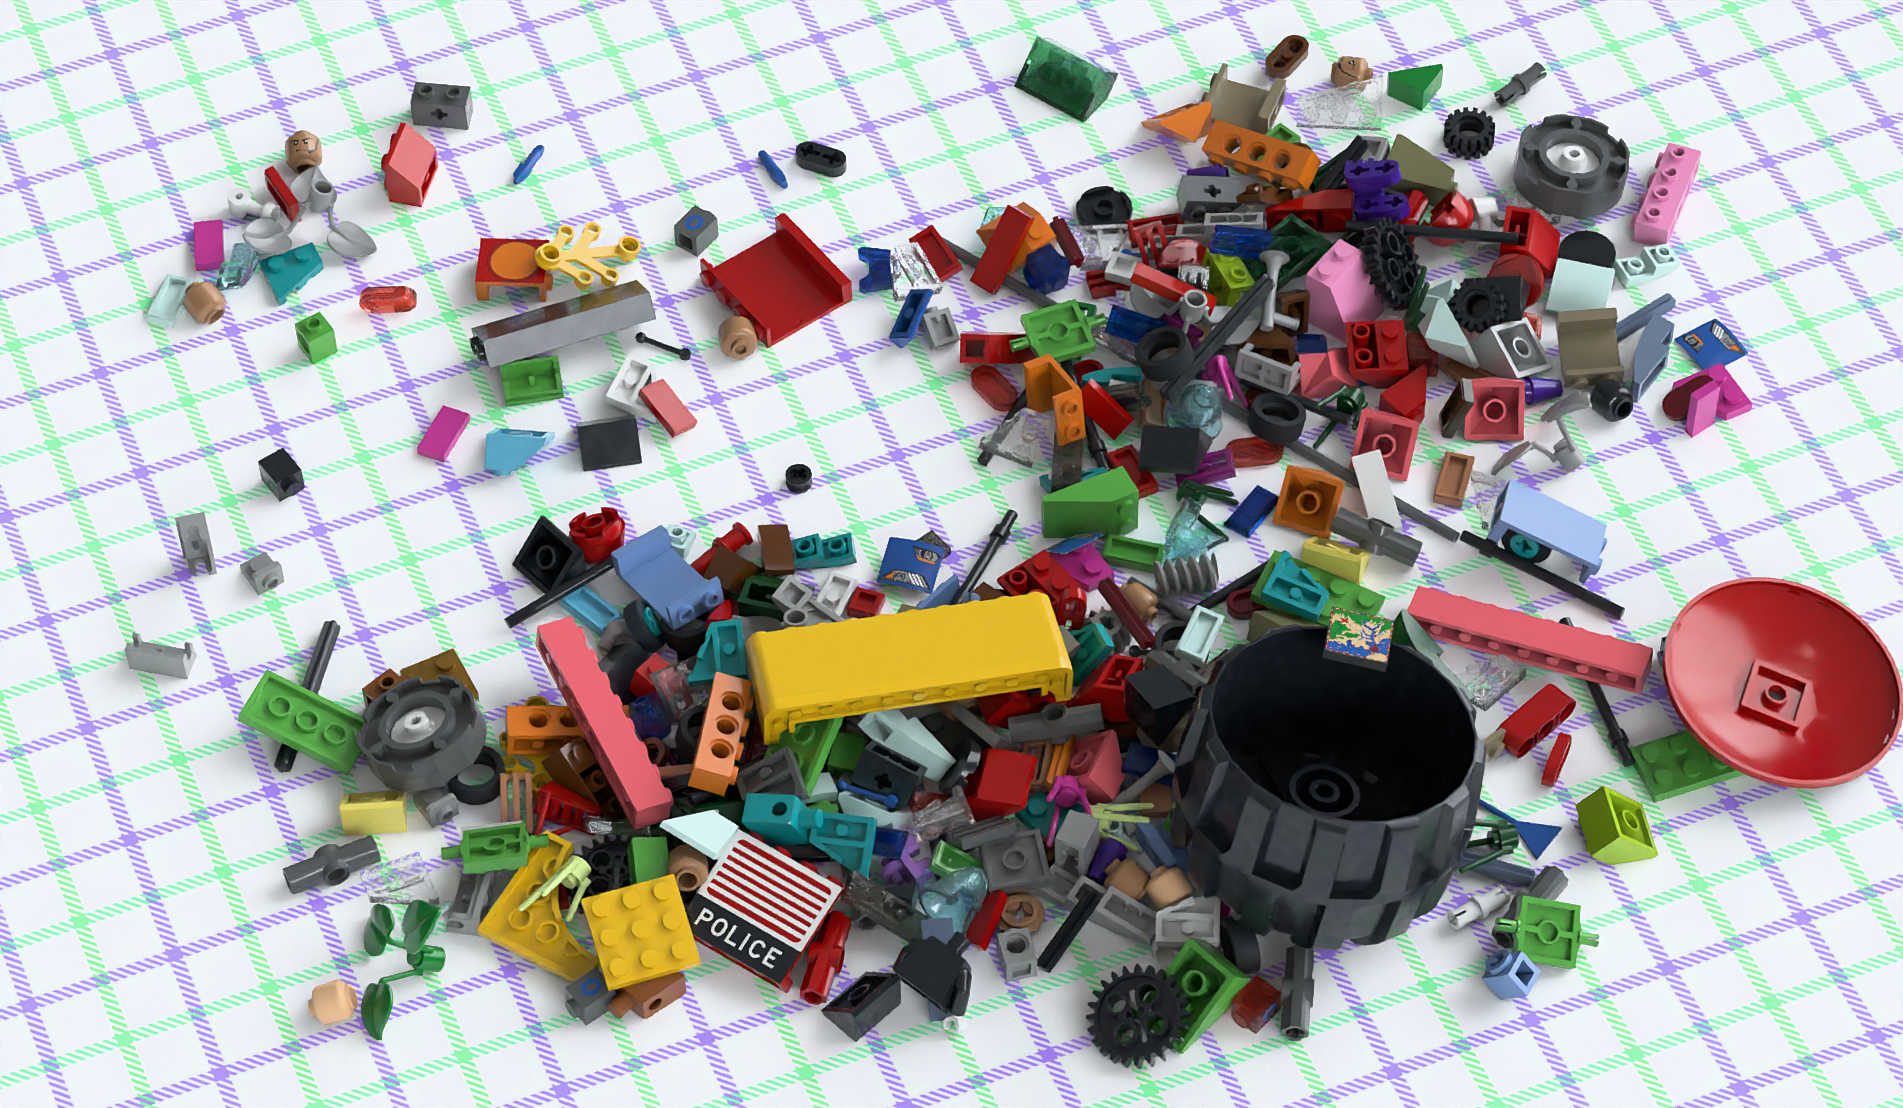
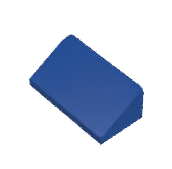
M910 289L889 335V339L898 348H904L912 341L934 292L932 289Z

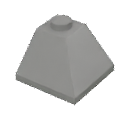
M1527 317L1522 318V321H1511L1490 327L1469 342L1482 370L1507 379L1519 380L1526 376L1536 375L1554 368Z

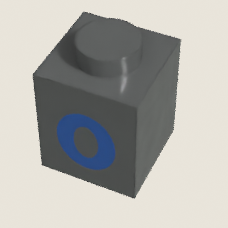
M694 205L674 225L675 245L698 257L719 237L717 217L712 212Z
M596 967L565 987L567 1000L565 1007L573 1018L576 1019L578 1017L586 1026L608 1012L607 1004L616 997L615 990L607 991L603 974Z

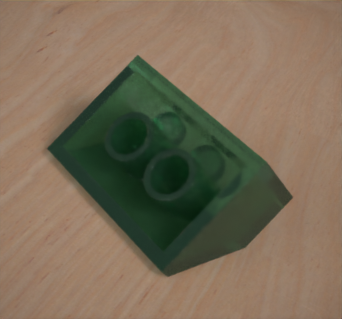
M1037 36L1014 87L1085 123L1108 99L1119 73L1052 38Z
M1291 213L1239 257L1256 282L1261 275H1267L1266 263L1262 262L1259 258L1262 252L1276 250L1287 254L1290 260L1288 263L1281 265L1279 269L1277 293L1332 246V242Z

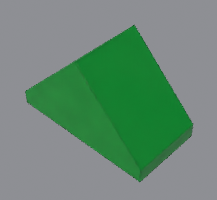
M1442 63L1388 72L1387 95L1423 111L1442 87L1444 68Z

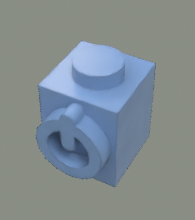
M1503 949L1494 953L1485 961L1486 971L1481 979L1500 1000L1528 996L1541 972L1523 951L1508 952Z

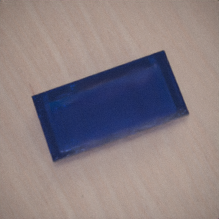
M1256 485L1223 523V526L1249 539L1277 506L1279 496Z
M876 827L872 855L900 859L909 831Z

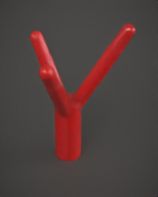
M550 791L545 793L532 836L543 834L542 829L552 795ZM568 825L551 833L560 836L572 831L573 826Z

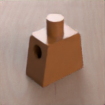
M676 972L615 989L616 997L607 1004L608 1010L618 1019H621L629 1010H632L642 1019H648L686 993L685 976L681 972Z

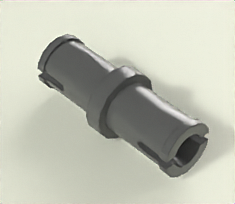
M1535 62L1523 73L1515 74L1508 84L1494 92V97L1499 96L1495 100L1500 106L1506 107L1519 95H1526L1530 91V87L1547 76V72H1543L1546 69L1541 63Z

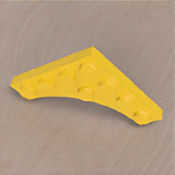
M545 830L543 834L548 833L550 847H539L531 850L528 855V866L518 869L478 926L477 932L480 936L573 983L595 967L599 969L600 964L597 956L581 946L568 932L560 912V884L547 896L543 897L541 895L524 911H518V907L567 862L574 850L571 842Z

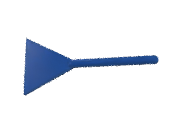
M1479 799V806L1503 820L1507 819L1510 824L1516 827L1519 836L1536 860L1562 830V827L1518 821Z

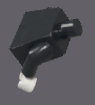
M956 931L946 945L936 937L930 936L926 940L922 939L904 946L892 968L894 971L886 972L898 974L901 981V989L907 985L945 1014L950 1012L952 1015L944 1019L942 1026L947 1030L951 1028L954 1021L957 1026L955 1034L963 1032L967 1027L964 1015L970 997L972 969L962 957L972 943L958 931Z

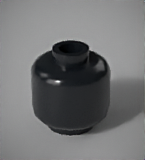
M1606 379L1593 388L1590 402L1592 410L1609 422H1617L1631 414L1634 396L1628 388L1617 380Z

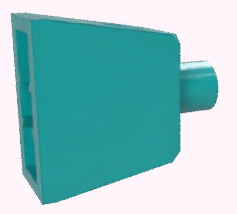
M747 793L742 823L750 831L763 837L766 840L765 844L767 846L797 845L809 841L811 828L822 827L823 813L821 809H808L795 795Z

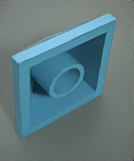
M495 428L486 434L484 469L493 470V475L509 476L510 471L520 468L555 438V432Z

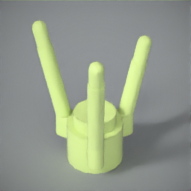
M1097 803V806L1090 805L1093 817L1099 819V838L1106 840V838L1111 837L1123 843L1127 849L1132 851L1138 850V846L1106 833L1104 829L1110 830L1112 821L1149 823V817L1112 814V811L1152 809L1154 807L1153 803Z
M572 855L548 881L518 907V911H524L541 895L543 897L547 896L560 883L570 889L578 886L566 916V921L571 922L584 891L591 883L587 878L591 872L589 864L579 856Z

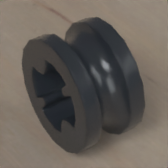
M794 464L788 467L785 473L788 490L798 494L807 492L812 487L811 469L804 464Z

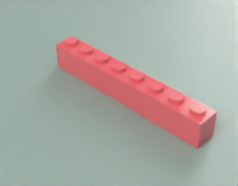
M1418 586L1407 610L1432 639L1640 695L1652 668L1653 648L1641 643L1628 642L1611 635L1598 634L1581 627L1568 626L1551 619L1538 618L1527 615L1524 612H1516L1494 604H1486L1464 596L1441 592L1434 588Z
M571 616L537 626L535 646L634 830L669 820L670 809L674 804L672 793L668 787L665 788L663 786L657 765L651 764L645 743L638 740L635 734L634 723L631 718H626L621 699L617 694H613L606 672H601L596 653L593 649L589 650L582 628L576 626Z

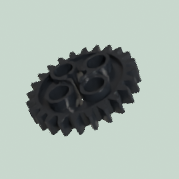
M1383 217L1367 224L1368 228L1364 229L1366 237H1362V241L1365 247H1362L1361 250L1366 255V258L1362 259V261L1367 264L1368 269H1366L1365 273L1370 275L1369 284L1375 285V295L1380 294L1381 303L1386 302L1388 309L1393 308L1394 311H1402L1408 309L1419 276L1418 270L1422 268L1416 261L1419 255L1414 253L1415 245L1409 243L1410 235H1404V227H1398L1397 220L1392 221L1391 217Z
M617 833L615 840L612 841L606 834L604 835L603 843L592 839L593 847L591 849L582 845V855L573 854L584 859L591 868V872L587 876L591 883L584 891L581 899L598 895L596 894L598 892L605 893L614 890L616 858H620L619 889L631 886L627 848L633 838L632 834L629 835L626 841L622 840L620 833ZM575 886L573 889L566 887L567 895L570 896L571 904L578 890V886ZM581 901L578 905V914L580 915L584 914Z
M1136 964L1133 973L1126 966H1123L1122 976L1119 977L1112 971L1111 977L1113 981L1108 983L1105 980H1101L1100 982L1104 990L1102 992L1093 990L1092 993L1098 1000L1097 1002H1088L1087 1004L1094 1011V1013L1086 1015V1019L1094 1024L1087 1028V1031L1091 1035H1097L1092 1040V1043L1096 1047L1102 1046L1099 1052L1104 1057L1110 1054V1060L1114 1064L1121 1059L1122 1065L1128 1068L1133 1061L1134 1065L1141 1069L1143 1060H1146L1151 1067H1154L1155 1057L1158 1056L1165 1062L1166 1055L1164 1052L1168 1049L1176 1053L1177 1051L1173 1043L1175 1041L1184 1043L1185 1040L1179 1033L1180 1031H1188L1190 1029L1183 1022L1184 1019L1191 1017L1190 1012L1183 1009L1190 1002L1186 997H1181L1185 990L1181 986L1175 987L1177 980L1173 976L1167 978V973L1163 969H1160L1155 975V968L1152 965H1148L1145 972H1143L1142 967ZM1132 990L1135 991L1136 1006L1142 1012L1139 1018L1147 1036L1145 1043L1142 1042L1141 1027L1135 1021L1137 1012L1130 997V991ZM1156 991L1153 1001L1143 1002L1146 993ZM1118 1001H1126L1123 1010L1113 1012V1007ZM1164 1021V1026L1159 1032H1151L1152 1025L1155 1022ZM1128 1030H1133V1037L1127 1042H1121L1122 1034Z

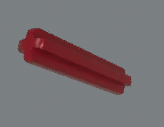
M1054 216L1049 226L1056 235V241L1068 264L1080 268L1082 266L1081 263L1085 261V257L1065 219H1059L1058 216Z
M1112 578L1102 579L1097 587L1100 594L1140 648L1143 650L1152 648L1155 645L1156 637Z

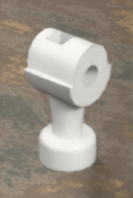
M233 188L227 193L229 211L235 219L240 220L247 214H251L260 218L278 221L281 212L279 205L271 202L262 205L253 201L251 192L247 188Z
M1494 197L1470 198L1468 201L1473 208L1474 222H1477L1479 230L1492 231V222L1496 220L1498 215V205H1496ZM1476 241L1478 251H1491L1500 247V243Z

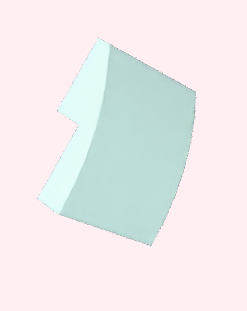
M1558 258L1545 308L1546 312L1557 314L1562 311L1606 308L1615 269Z

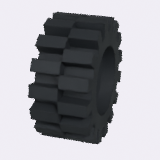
M1463 107V112L1456 109L1454 110V115L1450 113L1448 119L1445 120L1443 135L1444 146L1449 148L1448 152L1450 154L1456 152L1457 158L1466 155L1465 160H1470L1472 155H1474L1475 159H1479L1480 153L1486 156L1488 150L1491 151L1493 148L1495 137V122H1492L1493 118L1491 115L1486 117V111L1482 110L1481 113H1478V108L1473 107V111H1469L1468 107ZM1474 131L1478 133V135L1466 136L1461 134L1460 132Z
M1479 277L1478 280L1470 278L1468 283L1464 281L1460 283L1461 288L1459 290L1455 288L1453 291L1455 297L1450 298V303L1453 304V307H1450V311L1454 315L1455 320L1464 329L1472 333L1475 331L1478 334H1482L1484 330L1501 324L1499 319H1504L1506 314L1503 312V309H1507V304L1504 302L1505 297L1501 290L1491 281H1486L1484 278ZM1477 295L1485 296L1489 302L1487 311L1481 316H1473L1468 311L1469 301Z

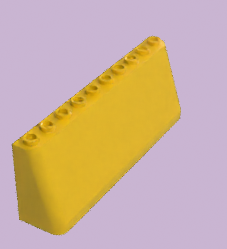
M1030 592L1026 595L1012 597L1001 596L997 599L985 601L973 600L964 604L950 606L940 605L936 608L923 610L911 609L902 613L878 614L875 617L861 619L849 618L845 621L833 623L821 622L812 626L788 627L784 630L771 632L759 631L752 634L745 642V653L764 745L780 743V733L788 729L789 733L795 732V724L1034 688H1040L1041 696L1047 695L1048 691L1052 692L1056 702L1071 700L1073 670L1050 599L1046 594L1040 592Z

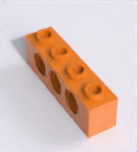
M1215 119L1201 148L1208 157V161L1213 165L1221 164L1222 167L1224 165L1232 167L1235 172L1245 176L1251 173L1263 182L1272 183V181H1275L1286 189L1291 188L1292 191L1300 189L1307 192L1321 164V160L1313 150ZM1240 147L1238 151L1232 153L1234 149ZM1264 155L1262 159L1256 161L1259 156ZM1288 163L1286 167L1280 169L1283 164Z
M720 672L715 673L707 698L688 786L724 796L728 784H735L739 767L734 766V761L740 760L744 743L739 742L740 736L745 737L749 724V719L744 718L745 712L750 713L755 697L750 694L752 681Z
M624 705L623 712L626 718H631L630 705ZM506 706L505 738L507 755L553 754L579 736L582 737L592 752L568 706Z

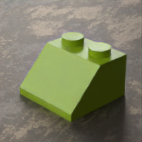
M1605 786L1600 787L1575 804L1579 816L1578 823L1584 832L1587 842L1586 849L1594 859L1609 865L1653 859L1659 855L1643 804Z

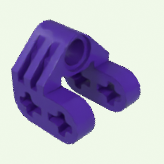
M1368 158V162L1363 159L1357 160V163H1354L1352 160L1346 161L1344 176L1347 187L1352 189L1355 195L1353 210L1357 221H1369V219H1380L1383 217H1391L1392 221H1399L1410 214L1408 199L1405 195H1385L1384 187L1393 186L1401 181L1402 175L1397 161H1378L1375 158Z

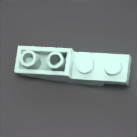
M898 709L858 714L862 718L858 726L871 739L927 767L925 777L935 782H939L957 762L915 716L907 720Z

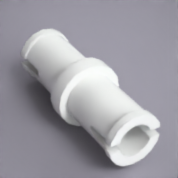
M1498 885L1496 888L1480 896L1477 894L1473 895L1467 903L1448 911L1447 919L1449 923L1456 920L1452 927L1458 930L1476 919L1482 920L1488 917L1489 912L1510 903V895L1508 891L1501 894L1506 888L1503 885Z

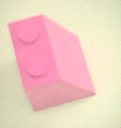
M1339 239L1306 274L1305 290H1308L1310 293L1308 323L1346 343L1345 322L1375 321L1384 311V305L1381 303L1380 294L1375 295V285L1369 284L1371 277L1365 273L1368 267L1362 261V259L1366 258L1365 254L1356 247Z

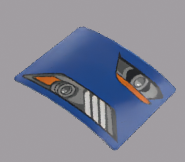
M1716 318L1674 339L1693 357L1702 370L1720 363L1726 366L1748 355L1747 350L1736 336Z
M1081 532L1045 550L1047 552L1067 554L1104 534L1099 532Z
M890 537L877 583L897 585L932 594L945 551L944 548L921 541Z

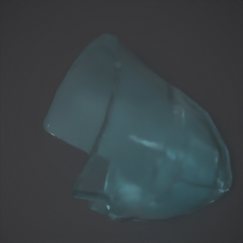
M1201 383L1184 388L1172 402L1167 401L1165 405L1164 419L1166 425L1170 427L1200 428L1211 436L1212 440L1215 439L1223 428V405L1220 395L1215 387Z
M1182 497L1179 507L1166 531L1163 550L1164 560L1170 559L1174 564L1179 557H1182L1185 562L1191 555L1198 558L1201 554H1206L1216 545L1226 541L1224 537L1215 534L1197 519L1202 508L1200 503L1192 498Z
M975 866L955 870L921 889L918 894L919 904L930 919L952 917L954 934L958 931L965 936L976 913L980 912L986 897L988 884L986 874L983 869Z

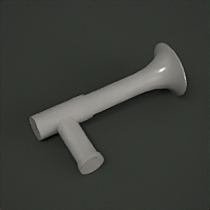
M1264 251L1259 255V258L1262 262L1266 263L1267 275L1274 279L1275 287L1264 298L1260 329L1272 331L1275 323L1296 331L1300 322L1299 318H1292L1275 312L1278 273L1281 265L1289 262V256L1281 251Z
M1158 750L1159 757L1155 766L1108 804L1131 803L1134 798L1155 781L1165 775L1174 774L1175 763L1166 753ZM1112 811V814L1129 815L1127 811ZM1121 821L1128 837L1135 836L1136 824L1134 822Z

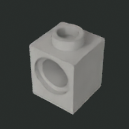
M1028 927L1022 929L1013 928L1003 933H998L997 953L1006 983L1037 976V956Z

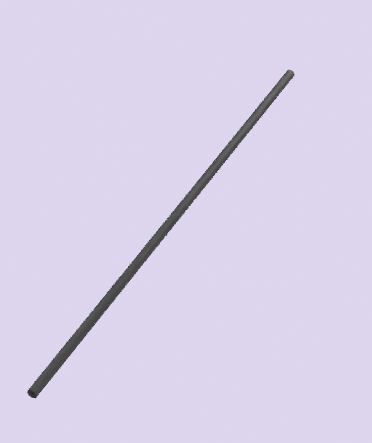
M942 237L957 259L976 269L980 261L979 257ZM1008 274L1002 283L1004 286L1043 308L1059 304ZM1099 326L1091 329L1093 337L1137 361L1134 346ZM1214 394L1212 405L1248 425V411L1222 396ZM1298 440L1282 444L1360 489L1356 473ZM1393 495L1398 512L1453 543L1457 542L1460 537L1459 532Z

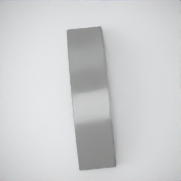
M790 575L787 576L771 597L772 601L784 614L794 608L806 611L808 622H812L813 625L821 622L845 621L812 598L814 592Z

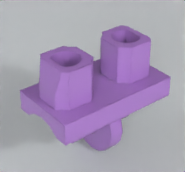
M894 835L886 838L885 842L889 849L886 853L887 858L881 861V865L884 868L880 872V879L885 884L895 882L896 885L904 884V882H918V895L923 893L924 883L935 876L934 872L927 869L931 859L925 857L916 863L912 860L913 857L920 854L918 842L912 835L899 841Z

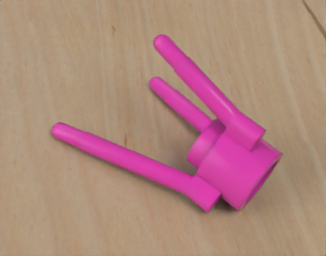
M1217 355L1211 357L1204 365L1206 371L1201 373L1202 380L1212 381L1217 386L1223 385L1228 400L1232 401L1234 397L1229 384L1230 380L1243 407L1248 408L1249 403L1235 378L1233 368L1229 367L1226 356ZM1209 414V418H1208L1206 430H1208V429L1210 428V414Z
M1057 775L1055 783L1047 796L1048 802H1051L1053 799L1056 801L1046 842L1047 847H1051L1063 807H1071L1080 799L1084 812L1093 816L1086 798V788L1080 787L1078 780L1069 775L1062 777Z

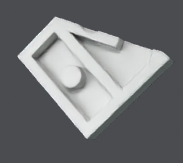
M629 353L605 395L604 402L657 423L658 419L638 396L641 388L656 381V364Z
M1192 896L1181 901L1177 906H1169L1157 911L1155 947H1183L1190 937L1205 940L1214 948H1219L1220 899L1216 896L1208 899L1200 896L1194 899Z

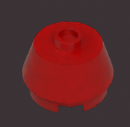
M600 507L602 513L589 516L586 515V512H582L569 522L570 531L568 537L583 549L586 563L598 564L610 557L611 552L624 546L625 521L619 517L618 511L614 508Z

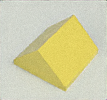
M1314 536L1304 541L1301 561L1360 585L1372 553L1358 547Z
M394 790L348 793L343 795L339 804L344 836L407 832V792Z

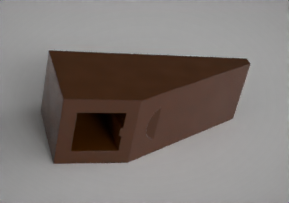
M581 736L569 742L541 762L554 782L601 807L600 822L609 829L627 817L598 761Z

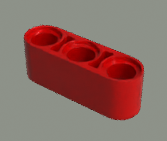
M1553 683L1547 684L1496 729V731L1500 728L1506 730L1502 742L1505 744L1504 749L1517 759L1522 758L1572 714L1576 707V701Z

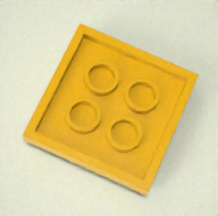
M674 874L581 899L607 991L701 966V960Z

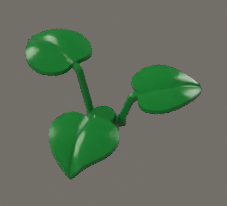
M413 900L408 905L403 917L402 930L405 934L404 942L390 937L395 925L391 909L384 904H375L371 908L364 930L363 940L366 952L370 956H380L385 950L386 943L406 949L407 963L414 968L406 972L382 977L379 979L378 984L370 983L367 986L361 1002V1017L366 1030L376 1040L383 1041V1030L388 1022L393 1006L392 988L387 983L414 975L422 976L424 970L440 972L444 967L446 959L445 950L442 947L425 945L443 910L441 907L432 905L424 900Z

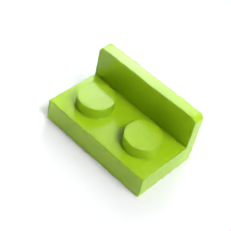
M1233 246L1206 249L1200 269L1206 274V287L1211 295L1218 297L1216 301L1218 306L1233 307L1240 297V291L1249 290L1255 281Z

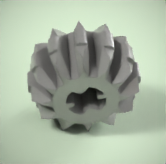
M1102 606L1099 613L1091 610L1088 618H1084L1082 628L1092 623L1103 624L1115 646L1108 654L1110 657L1115 651L1123 654L1125 646H1130L1132 635L1112 609L1106 611Z

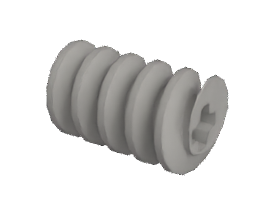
M1214 552L1210 560L1205 553L1201 554L1199 562L1191 555L1187 559V564L1182 557L1176 559L1175 567L1170 559L1164 561L1163 568L1158 561L1153 563L1156 588L1158 591L1162 590L1165 598H1169L1170 589L1173 588L1177 596H1181L1182 587H1186L1189 594H1193L1194 585H1198L1201 593L1205 592L1206 583L1211 585L1213 591L1217 590L1219 574Z

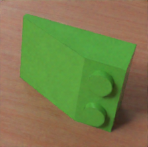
M1120 466L1041 497L1042 536L1044 538H1069L1081 532H1099L1104 535L1097 539H1107L1108 533L1125 535L1137 529L1139 491L1124 467Z
M1190 937L1165 971L1167 978L1173 976L1177 980L1175 987L1181 986L1185 990L1181 997H1186L1190 1002L1187 1007L1183 1008L1191 1014L1190 1018L1183 1020L1190 1029L1188 1031H1180L1179 1034L1185 1041L1184 1043L1177 1041L1173 1043L1176 1051L1179 1054H1183L1234 1004L1251 980L1207 941ZM1150 991L1143 1002L1153 1001L1156 991ZM1138 1008V1010H1137L1136 1012H1137V1017L1139 1018V1017H1140V1014H1142V1012H1141L1140 1009ZM1164 1021L1155 1022L1151 1030L1159 1032L1164 1026Z

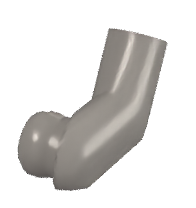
M624 618L609 622L597 644L598 648L608 652L613 648L617 638H632Z

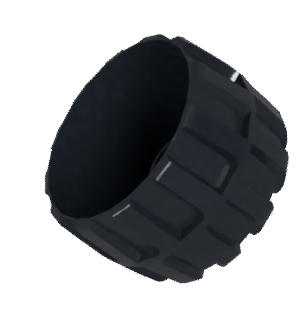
M1292 624L1271 628L1266 635L1245 645H1234L1216 661L1207 685L1199 691L1177 751L1169 818L1171 843L1178 849H1186L1190 858L1188 878L1205 899L1215 896L1233 909L1232 917L1235 922L1263 937L1272 930L1287 934L1293 944L1306 949L1337 950L1341 948L1343 940H1350L1356 945L1364 946L1380 944L1407 932L1413 919L1423 916L1436 908L1450 884L1473 832L1485 771L1486 744L1477 735L1475 728L1477 712L1464 690L1452 684L1433 665V660L1414 648L1402 646L1391 641L1388 664L1384 672L1322 658L1328 626Z

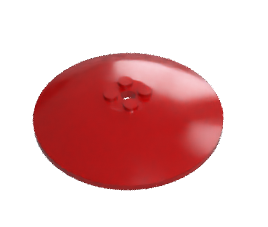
M1748 577L1722 582L1706 589L1690 600L1677 615L1666 637L1662 660L1663 677L1668 696L1678 717L1693 737L1711 754L1733 769L1754 779L1782 787L1798 789H1818L1844 784L1859 778L1874 768L1889 752L1898 736L1903 721V685L1891 653L1879 635L1856 612L1839 600L1813 587L1770 577ZM1768 692L1779 694L1782 700H1774Z

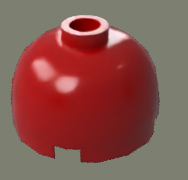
M1454 190V193L1449 192L1430 211L1432 214L1430 222L1428 223L1424 220L1421 226L1471 229L1470 227L1474 221V211L1471 203L1459 191ZM1423 237L1433 245L1440 247L1452 246L1458 241L1461 244L1465 242V240Z

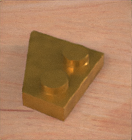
M454 648L400 670V675H404L407 679L420 676L423 682L439 680V674L454 677L473 694L475 700L479 699L478 691Z

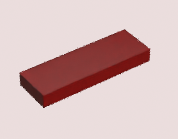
M1008 204L970 282L992 295H997L1035 218Z
M1137 262L1130 279L1131 283L1176 303L1179 302L1181 297H1184L1187 291L1199 290L1207 297L1206 306L1209 307V317L1218 299L1214 295L1140 262Z

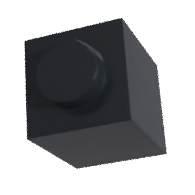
M284 448L258 461L261 480L279 502L296 495L305 488L302 469Z

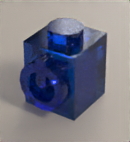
M1049 243L1027 254L1023 275L1031 288L1038 289L1043 295H1047L1053 291H1059L1067 285L1070 265L1063 255L1061 256Z
M657 691L643 695L629 703V717L632 719L642 741L650 737L663 740L672 732L670 714Z

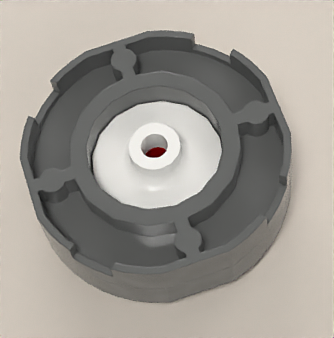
M1567 114L1546 116L1543 119V123L1534 127L1529 124L1521 133L1514 160L1513 181L1521 195L1546 214L1563 215L1582 220L1603 214L1620 201L1629 172L1630 151L1622 138L1618 142L1608 134L1609 127L1597 120Z
M440 674L438 676L439 680L423 682L420 676L409 678L399 682L374 699L362 715L364 720L361 732L357 731L356 734L358 747L371 772L386 787L405 792L422 791L434 787L440 788L446 785L454 776L474 764L475 759L484 746L487 727L473 694L458 679Z

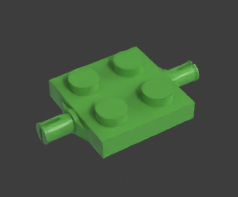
M1076 299L1021 315L1020 322L1025 331V337L1010 340L1009 343L1012 352L1030 348L1035 353L1036 358L1050 354L1059 363L1096 352V343L1092 337L1091 329L1107 325V319L1104 313L1087 317L1080 310Z
M526 823L463 831V840L460 845L441 847L442 861L461 858L465 874H485L489 871L502 869L516 870L520 867L528 866V854L532 848L550 847L548 833L529 836Z
M1524 895L1517 897L1514 920L1497 917L1494 923L1499 924L1494 926L1495 931L1512 933V952L1523 951L1533 964L1569 970L1576 968L1577 952L1580 945L1598 947L1599 941L1596 940L1600 939L1599 934L1582 932L1580 924L1581 905Z

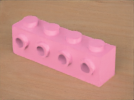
M1668 142L1665 152H1659L1655 164L1657 171L1656 173L1651 172L1648 179V193L1643 191L1638 208H1641L1640 212H1634L1630 228L1634 229L1633 241L1649 246L1669 243L1698 173L1701 151Z

